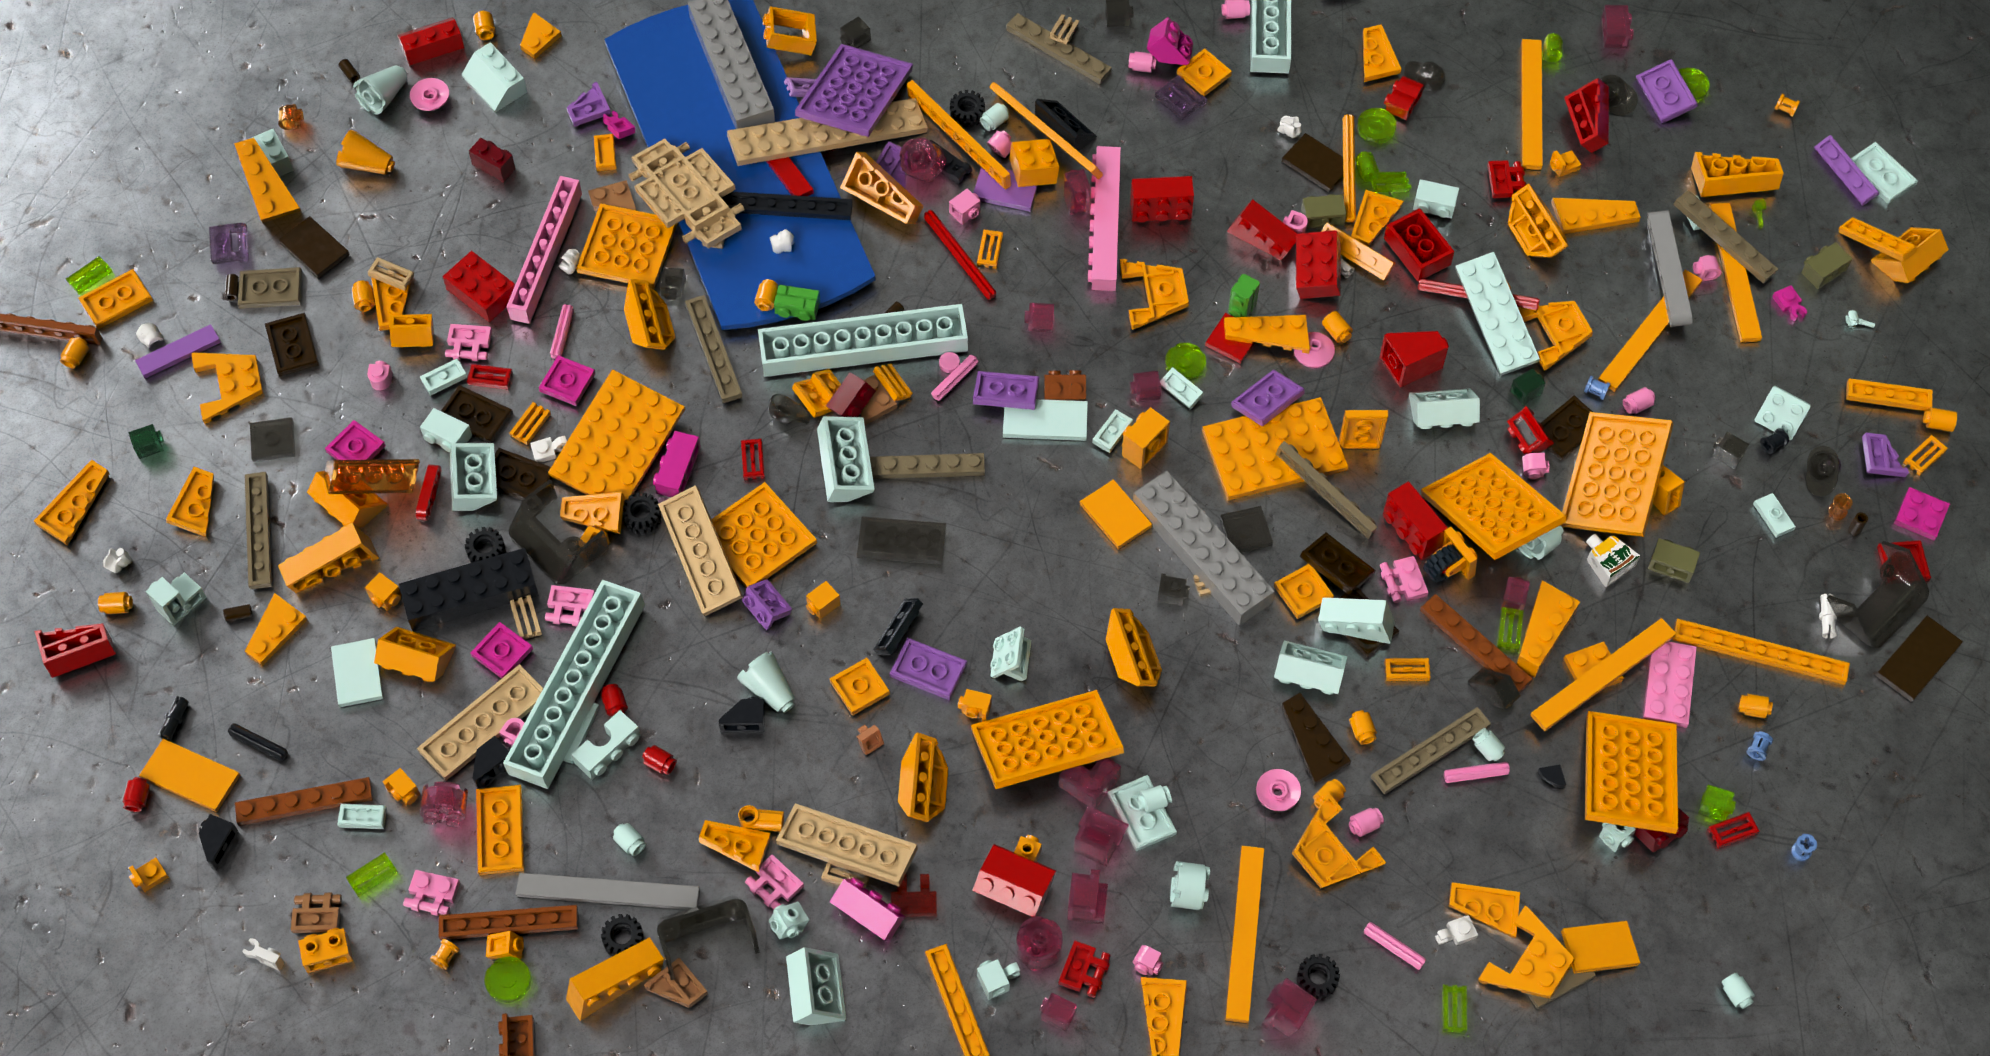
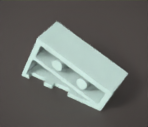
M1322 598L1318 621L1323 631L1391 644L1395 621L1386 600Z

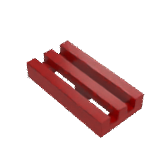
M471 364L467 384L509 390L510 377L513 371L509 368ZM474 372H483V373H486V374H478V373H474ZM493 374L506 375V376H505V377H503V376H495V375H493Z
M762 439L741 440L744 480H748L751 477L752 479H756V477L765 478ZM754 444H758L760 471H756ZM746 445H750L752 472L747 471Z
M1750 812L1708 827V831L1712 833V839L1716 841L1718 849L1757 835L1760 832ZM1744 820H1748V823L1736 826L1721 833L1717 832V830H1720L1722 828L1728 827L1730 825L1739 823ZM1752 827L1751 830H1748V831H1745V832H1743V833L1734 835V836L1729 837V838H1726V839H1724V840L1721 839V838H1723V837L1729 836V835H1731V834H1734V833H1737V832H1740V831H1742V830H1745V829H1748V828Z

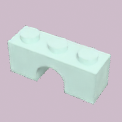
M621 710L604 724L606 734L611 737L606 745L595 746L587 739L571 754L574 764L592 780L596 776L602 775L606 771L607 766L612 761H617L622 756L623 751L629 746L636 744L641 736L639 727Z

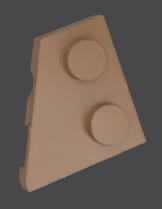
M627 180L588 190L594 211H598L600 203L637 211Z
M875 374L864 380L876 390L861 412L865 425L897 408L896 401L892 399Z
M677 958L644 984L647 991L688 1008H691L708 994L704 986L680 958Z

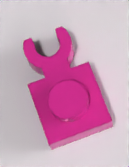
M612 111V117L603 114L604 124L608 125V130L618 139L635 134V126L625 117L618 118V113Z
M1791 285L1774 292L1773 299L1783 312L1789 310L1792 321H1797L1798 315L1796 313L1801 314L1803 318L1806 316L1807 310L1801 306L1802 299Z

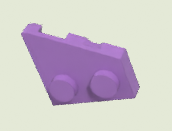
M597 82L592 84V88L586 94L583 92L575 102H572L567 107V112L574 127L601 118L603 114H611Z
M888 141L876 162L905 188L906 150Z
M1865 433L1862 436L1867 473L1906 477L1909 474L1907 467L1902 468L1897 460L1899 455L1891 447V443L1886 435Z

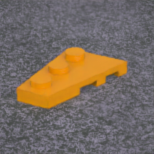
M193 467L166 518L167 523L207 537L214 483L213 473Z

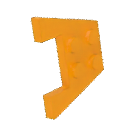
M1119 259L1122 279L1143 277L1149 308L1129 310L1131 330L1189 307L1182 268L1158 264L1157 266L1145 265V262L1137 261V263L1127 262V259Z
M1575 301L1551 302L1548 305L1539 306L1538 310L1518 307L1524 322L1538 318L1553 344L1552 347L1537 352L1540 358L1539 363L1544 371L1592 337L1593 331Z
M191 353L196 373L216 368L221 399L200 404L204 424L211 422V419L219 414L222 416L228 413V409L238 404L241 406L263 394L256 355Z
M1331 794L1324 798L1292 852L1293 856L1320 889L1386 863L1374 847H1371L1355 860L1328 828L1326 823L1343 810Z
M1524 906L1514 925L1534 936L1510 974L1489 962L1478 980L1482 984H1493L1500 988L1515 989L1522 993L1551 999L1575 960L1527 906Z

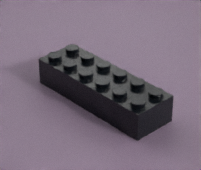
M525 548L399 583L407 619L413 632L510 604L511 600H514V602L518 601V598L521 597L525 599L528 595H531V598L539 596Z

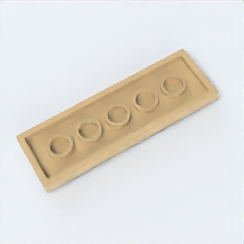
M695 485L659 503V508L702 614L707 616L743 598L699 488Z
M519 664L417 748L418 752L447 781L476 757V751L481 745L493 736H496L498 739L501 736L500 730L509 719H522L531 712L543 688Z
M796 803L776 839L777 845L896 886H900L918 850L917 844Z

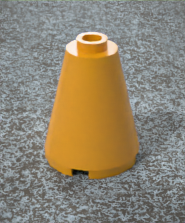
M349 130L341 143L343 145L342 151H338L336 165L341 168L386 175L388 172L391 173L395 166L393 156L353 130Z

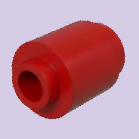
M609 684L602 688L601 698L607 715L613 717L619 710L625 714L628 706L623 691L618 684Z
M656 745L647 747L642 755L644 759L643 764L660 774L669 775L677 763L672 754Z
M134 777L133 780L127 781L122 801L124 809L131 812L142 811L150 789V785L146 783L147 780Z

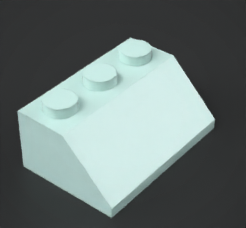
M491 42L474 52L462 72V77L495 113L527 93L524 78Z
M1471 388L1409 392L1413 422L1421 429H1431L1432 426L1437 425L1443 428L1453 427V424L1472 426L1473 423H1480V398Z
M451 443L452 511H474L497 500L494 443Z
M1284 640L1274 678L1285 684L1292 682L1300 684V687L1305 689L1316 688L1325 694H1338L1347 656Z
M804 947L786 956L793 1023L818 1025L845 1021L846 1012L839 954Z

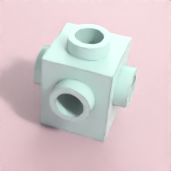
M1609 823L1601 825L1603 829L1599 837L1614 852L1618 851L1622 846L1626 848L1634 840L1632 837L1636 830L1634 827Z
M798 901L789 905L781 904L777 906L769 919L770 927L776 933L779 940L797 936L803 931L809 921Z

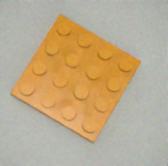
M600 203L576 268L577 273L628 283L630 279L649 281L652 285L651 288L655 289L677 224L667 228L655 214Z
M766 482L711 519L734 575L746 588L768 579L817 544V539Z

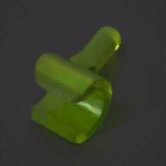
M1759 199L1754 202L1751 209L1756 213L1759 227H1764L1761 211L1766 210V202L1764 199Z

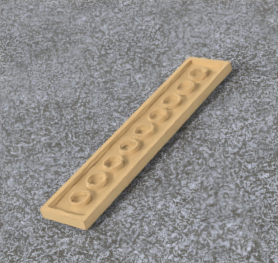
M916 98L891 102L869 137L804 118L727 130V137L737 166L927 133L928 127Z

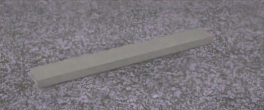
M519 873L516 896L525 898L697 911L700 893L699 886Z

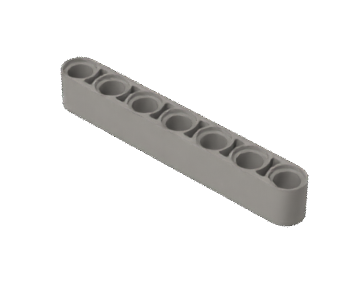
M1669 211L1647 213L1648 228L1670 327L1691 325L1692 312Z

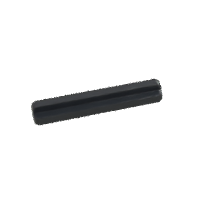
M236 723L231 724L228 729L230 736L280 761H283L288 754L285 748Z

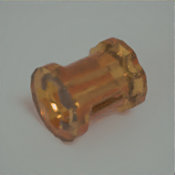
M1844 493L1836 495L1833 503L1828 508L1829 515L1835 520L1844 519L1853 504L1852 499Z

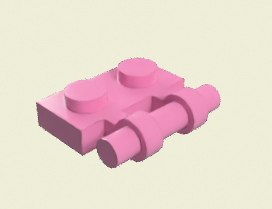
M450 324L447 343L448 346H454V349H446L445 357L453 358V360H461V358L471 359L472 361L487 360L488 353L480 352V349L489 348L492 335L491 327ZM462 347H472V351L462 350Z
M1414 556L1395 560L1393 563L1394 569L1389 568L1387 562L1380 564L1381 577L1386 581L1388 586L1387 593L1389 597H1392L1394 603L1401 602L1400 595L1403 594L1407 601L1428 596L1427 587ZM1394 578L1399 579L1400 586L1396 585Z
M551 585L547 605L548 608L555 610L554 613L546 612L545 621L558 625L568 623L577 627L582 618V612L586 611L595 594L594 590ZM563 610L574 611L573 615L562 614Z
M770 855L762 863L759 872L756 871L760 876L757 881L751 876L745 881L750 887V891L754 895L760 896L764 900V904L772 909L781 905L778 899L783 897L789 902L804 887V883L774 855ZM767 883L774 889L771 894L763 888Z
M415 870L408 891L416 896L414 899L406 897L403 906L411 908L412 911L431 912V915L435 916L440 914L449 915L450 907L443 906L444 901L454 902L460 881L456 878ZM424 898L435 899L433 903L425 902Z

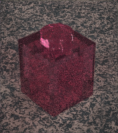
M1030 303L1029 311L1025 310L1024 323H1028V331L1053 332L1054 304Z
M1158 371L1133 374V382H1130L1129 385L1130 392L1135 395L1136 402L1161 398V383Z
M1508 577L1501 609L1522 614L1530 582L1520 577Z
M1051 993L1049 999L1044 998L1040 1006L1041 1020L1066 1032L1076 1014L1077 1004Z

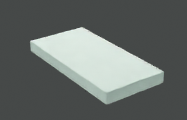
M1036 399L1035 410L1004 407L1003 438L1086 441L1088 401Z

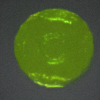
M1695 68L1679 69V73L1696 102L1702 100L1709 91L1710 83L1707 76Z
M1382 108L1367 109L1358 118L1357 131L1368 142L1384 143L1393 137L1396 131V120L1389 111Z
M1179 343L1168 350L1165 356V368L1169 372L1173 367L1191 381L1203 374L1206 367V356L1197 345Z
M503 957L497 959L487 969L484 982L486 990L493 999L499 1002L511 1003L518 1001L526 995L532 978L528 966L517 957Z

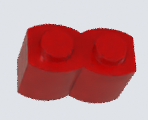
M1402 76L1399 81L1396 80L1392 88L1393 92L1391 94L1388 93L1385 98V112L1407 120L1423 94L1424 84Z

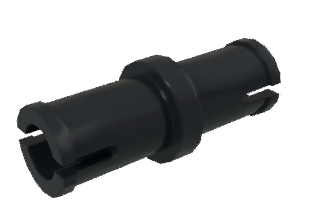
M179 696L175 697L170 711L164 716L165 721L157 735L160 739L171 741L177 725H180L182 722L181 717L189 703L187 699L179 698Z

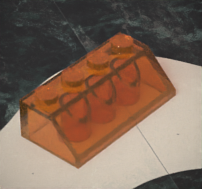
M419 459L331 460L326 462L324 480L328 494L413 493L420 461Z

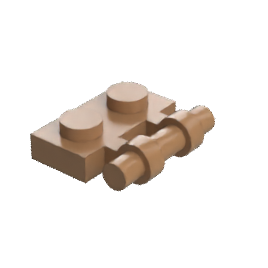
M325 892L324 895H312V893L295 895V905H302V908H293L292 933H324L330 929L339 928L340 909L339 907H332V905L342 903L341 894L333 895L332 892ZM312 904H323V908H311Z

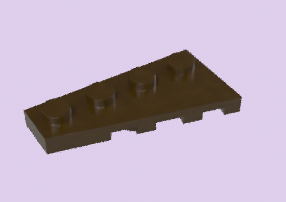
M1301 693L1282 703V710L1291 731L1294 733L1296 744L1299 750H1301L1304 763L1310 772L1314 786L1350 765V758Z

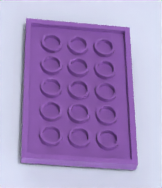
M841 44L795 109V116L869 137L912 72L913 64Z

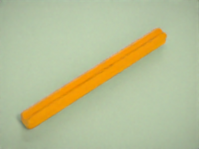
M1346 114L1343 117L1345 222L1353 223L1356 220L1354 116Z

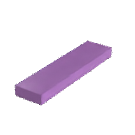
M1831 135L1814 146L1817 153L1862 206L1879 195L1878 190Z
M210 324L136 359L135 362L146 379L192 357L191 353L203 352L221 342Z

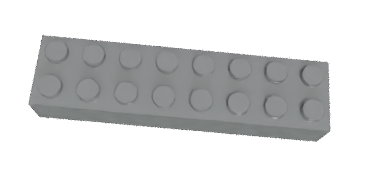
M694 0L688 2L690 19L735 129L774 123L773 106L729 1Z
M1165 471L1134 492V504L1152 523L1153 529L1189 570L1200 578L1199 581L1205 584V588L1211 591V595L1239 626L1273 603L1275 591L1168 471Z

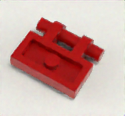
M1508 160L1488 161L1487 167L1492 198H1512L1513 191L1517 192L1527 185L1523 177L1525 171L1520 161L1514 162V167H1509ZM1511 176L1516 178V181H1512Z
M1074 940L1058 984L1078 992L1081 991L1083 984L1089 986L1087 995L1095 998L1097 991L1101 990L1103 985V975L1109 969L1110 964L1108 962L1111 955L1102 952L1100 959L1094 957L1095 947ZM1090 966L1096 968L1093 977L1087 975Z

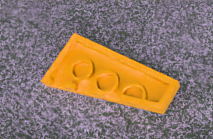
M1552 198L1551 201L1559 226L1564 234L1639 222L1641 218L1635 201Z
M1306 315L1224 318L1225 339L1250 344L1257 342L1267 347L1274 345L1283 347L1284 350L1292 351V349L1302 350V353L1309 354L1310 346Z
M91 460L34 520V523L68 546L110 474L108 470Z
M1141 977L1152 1056H1180L1187 981Z

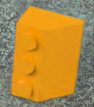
M1910 227L1898 238L1916 245V253L1902 262L1880 252L1871 259V262L1893 281L1910 283L1915 280L1917 275L1927 270L1933 262L1939 260L1949 249L1941 229Z
M345 467L316 472L307 491L316 503L322 505L343 526L353 523L358 528L364 527L387 506L383 499Z
M395 627L378 639L374 663L381 665L382 668L387 670L394 669L401 671L402 674L407 676L414 675L421 677L424 681L435 682L444 675L456 649V644Z

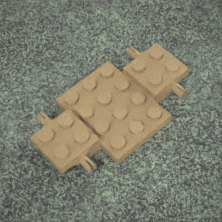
M663 139L634 155L632 162L638 169L628 174L630 180L633 182L641 176L647 178L635 185L636 192L667 228L685 219L686 224L692 230L682 236L686 244L697 238L709 249L742 230L741 224L735 218V215L744 211L743 205L739 203L730 209L722 199L725 195L736 190L735 184L703 148L685 157L682 153L690 150L687 142L676 147L671 145L666 139Z

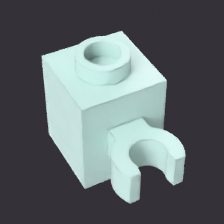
M998 959L995 961L988 960L980 964L979 968H977V977L988 1000L1009 991L1010 983L1008 979H1013L1020 975V968L1017 962L1008 965L1004 969H1002Z

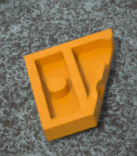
M533 13L520 44L521 50L533 59H536L562 36L561 31L536 13Z

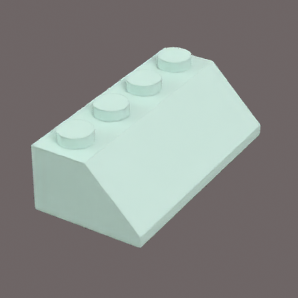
M823 416L817 428L827 502H849L874 492L864 418Z

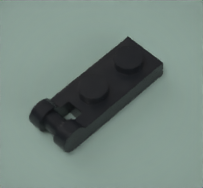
M930 140L918 151V156L957 184L963 180L965 175H969L972 172V167L967 162H962L933 140Z

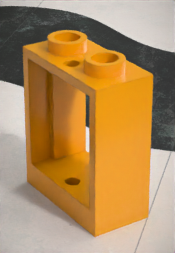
M770 6L768 13L763 16V25H765L763 38L766 39L767 48L812 55L817 43L815 14ZM774 25L801 29L803 38L774 33Z

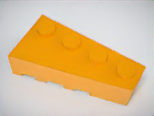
M250 138L234 143L262 223L300 212V207L256 140Z
M856 152L840 188L906 224H916L924 206L866 152Z
M1695 152L1691 166L1701 197L1779 190L1784 174L1778 158L1752 156L1751 159H1745L1741 155L1721 157V154L1717 153L1707 156L1702 155V152Z
M351 523L343 526L334 534L324 537L313 546L306 547L299 554L287 558L278 567L286 586L295 593L322 583V578L337 577L341 575V570L351 566L354 569L362 566L361 562L370 558L372 561L379 559V556L371 538Z
M1543 580L1537 592L1516 663L1522 670L1534 678L1574 617L1580 604L1579 600Z
M649 937L570 978L566 1000L579 1021H581L647 978L654 977L661 972L664 958Z

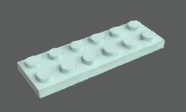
M1491 252L1456 265V272L1500 376L1539 362L1540 358L1495 253Z

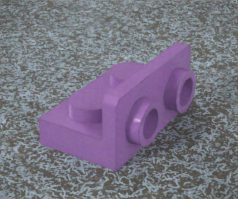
M768 579L747 586L742 598L744 605L765 630L771 628L773 621L790 615L792 608Z

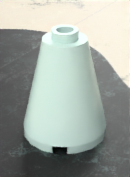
M394 65L357 80L353 85V89L356 87L357 90L355 94L356 99L368 112L372 110L376 112L374 113L376 115L382 113L406 83L407 72L404 68Z
M772 651L769 653L765 652L748 664L750 667L747 669V672L742 670L737 679L759 698L764 699V702L774 710L786 713L794 706L795 697Z

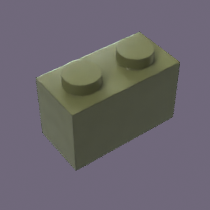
M1330 194L1327 196L1303 198L1301 213L1307 217V229L1323 228L1326 222L1334 226H1344L1346 210L1343 195Z
M1835 242L1831 246H1824L1817 255L1809 256L1804 261L1801 273L1819 289L1845 272L1853 258Z
M1659 538L1654 547L1648 569L1689 583L1700 552L1695 551L1691 547L1675 544L1671 540Z

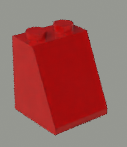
M1438 331L1387 333L1384 335L1379 357L1401 388L1443 369L1449 345L1447 340Z

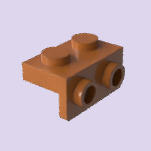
M1070 370L1069 375H1061V371H1048V375H1044V400L1086 399V375H1081V370Z
M507 1013L502 1014V1021L498 1023L499 1035H503V1044H499V1056H535L533 1015L509 1017Z

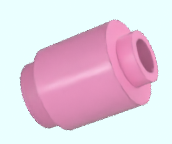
M1225 0V4L1221 5L1222 16H1226V19L1249 16V0Z
M1135 51V53H1130L1128 68L1133 69V71L1151 73L1152 69H1156L1157 59L1151 53Z
M1646 387L1639 389L1623 399L1624 409L1628 414H1637L1654 406L1655 394Z
M1368 808L1350 817L1349 828L1353 834L1362 837L1379 829L1380 825L1384 823V819L1378 808Z

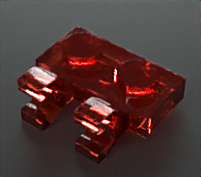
M920 874V892H907V875H905L900 886H898V892H891V903L901 909L900 913L905 917L937 916L936 891H930L929 874Z

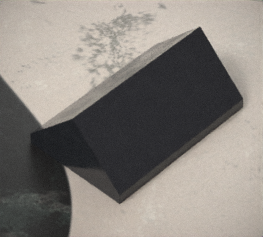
M1037 99L1035 101V116L1077 151H1080L1097 137L1058 101Z

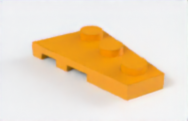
M1382 24L1363 29L1364 82L1401 74V66Z
M1365 190L1351 236L1370 246L1402 207L1404 201Z
M371 277L379 331L389 330L390 315L404 314L410 284L403 291Z
M622 492L562 497L560 517L565 521L585 526L590 525L594 528L599 527L606 531L621 534L624 495Z
M274 593L245 649V653L263 666L308 620L307 617Z
M708 820L704 821L699 835V843L757 872L760 870L770 841V833Z
M1451 883L1449 907L1516 938L1517 926L1514 925V922L1518 917L1520 892Z

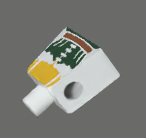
M1594 534L1586 541L1592 548L1587 561L1605 587L1634 568L1640 558L1638 553L1615 536H1610L1602 541Z

